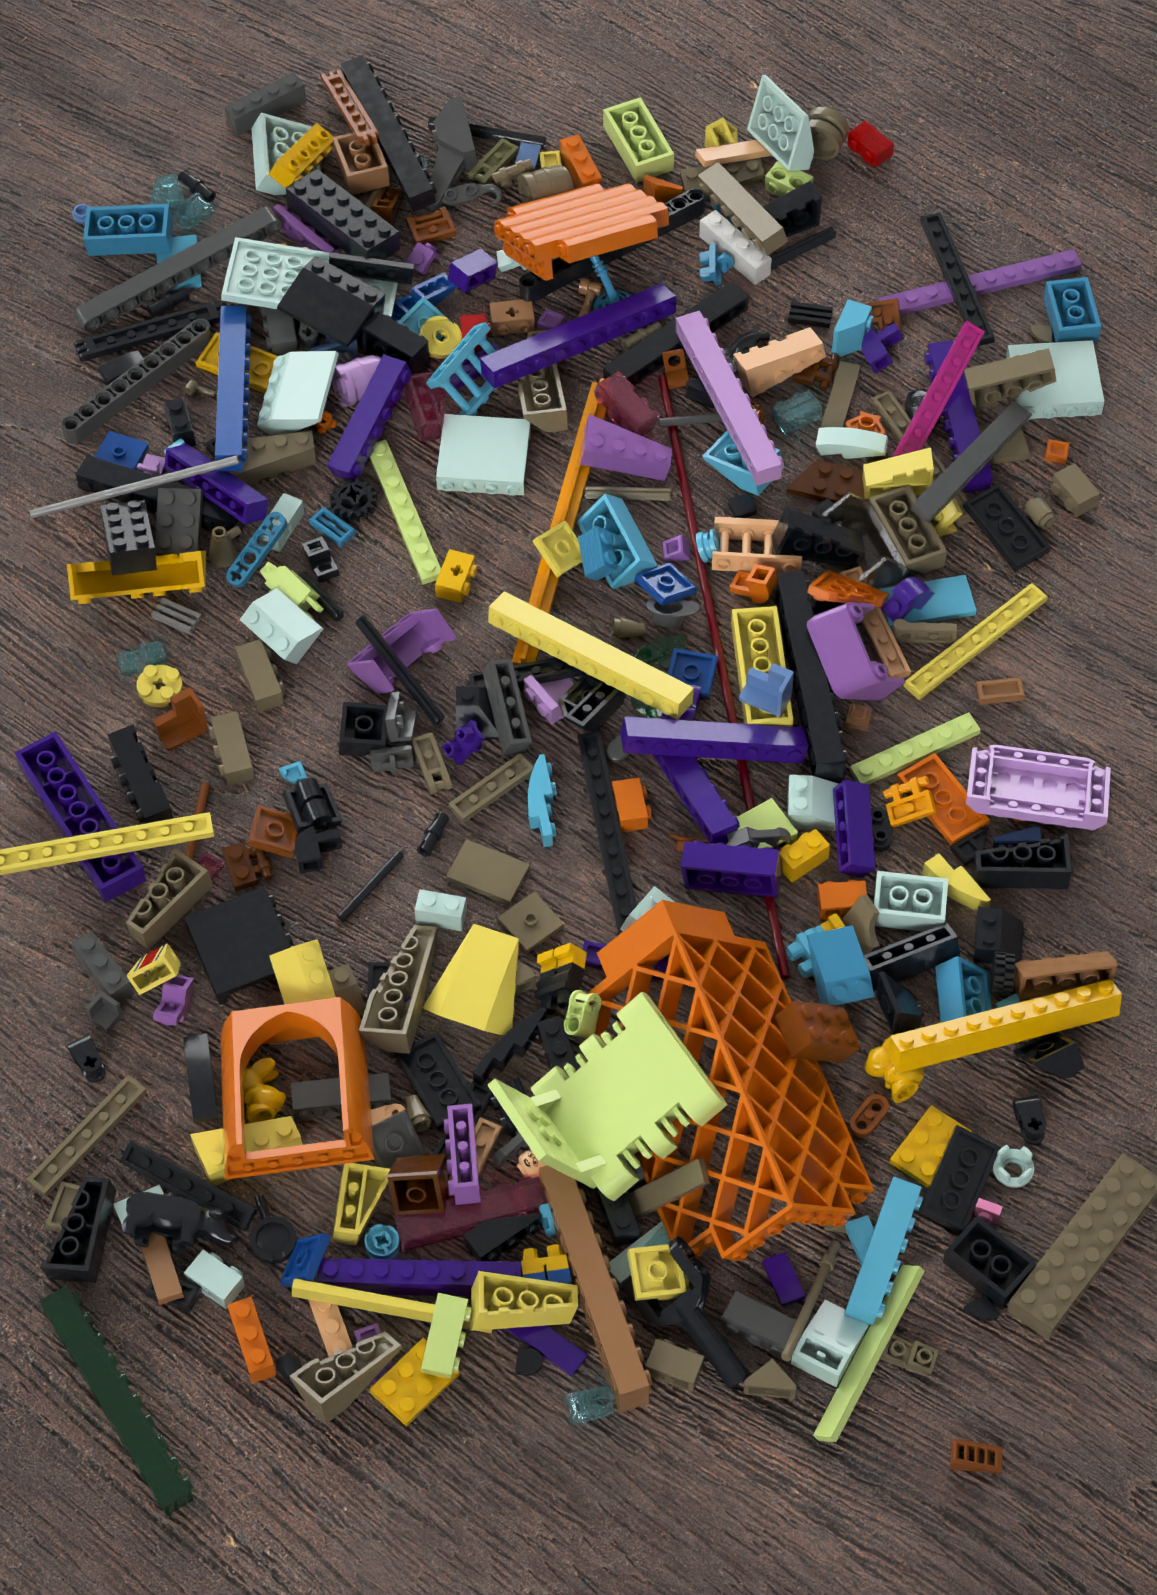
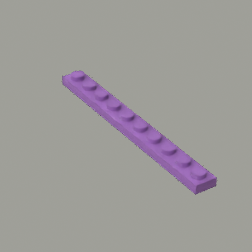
M1072 249L968 275L976 295L979 296L1081 270L1082 264L1075 250ZM946 281L878 298V301L898 298L900 315L955 302Z

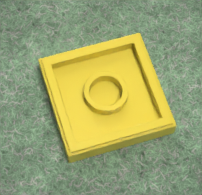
M566 520L532 541L557 578L582 563L578 538Z

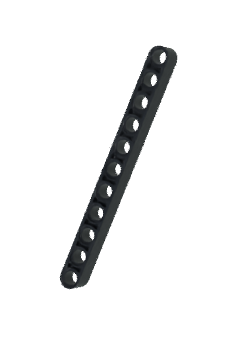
M691 189L664 203L668 208L669 225L657 228L658 238L704 214V191L701 189ZM655 239L598 256L600 260L604 261L603 265H607ZM558 257L552 260L553 279L545 281L533 272L520 277V299L527 302L532 301L533 303L593 272L596 268L592 267L593 263L590 258L568 263Z

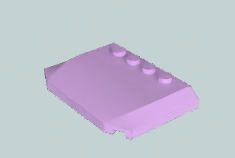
M990 745L988 750L977 751L976 747L972 748L966 804L976 813L1014 818L1022 821L1028 820L1044 824H1055L1069 828L1095 830L1107 824L1111 768L1106 766V769L1103 770L1094 765L1095 761L1084 757L1002 745Z

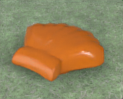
M863 411L860 412V416L850 419L845 423L846 428L862 429L883 435L886 433L880 423L881 416Z

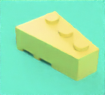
M356 1163L344 1164L332 1242L353 1246L358 1244L389 1185L387 1176L390 1169Z

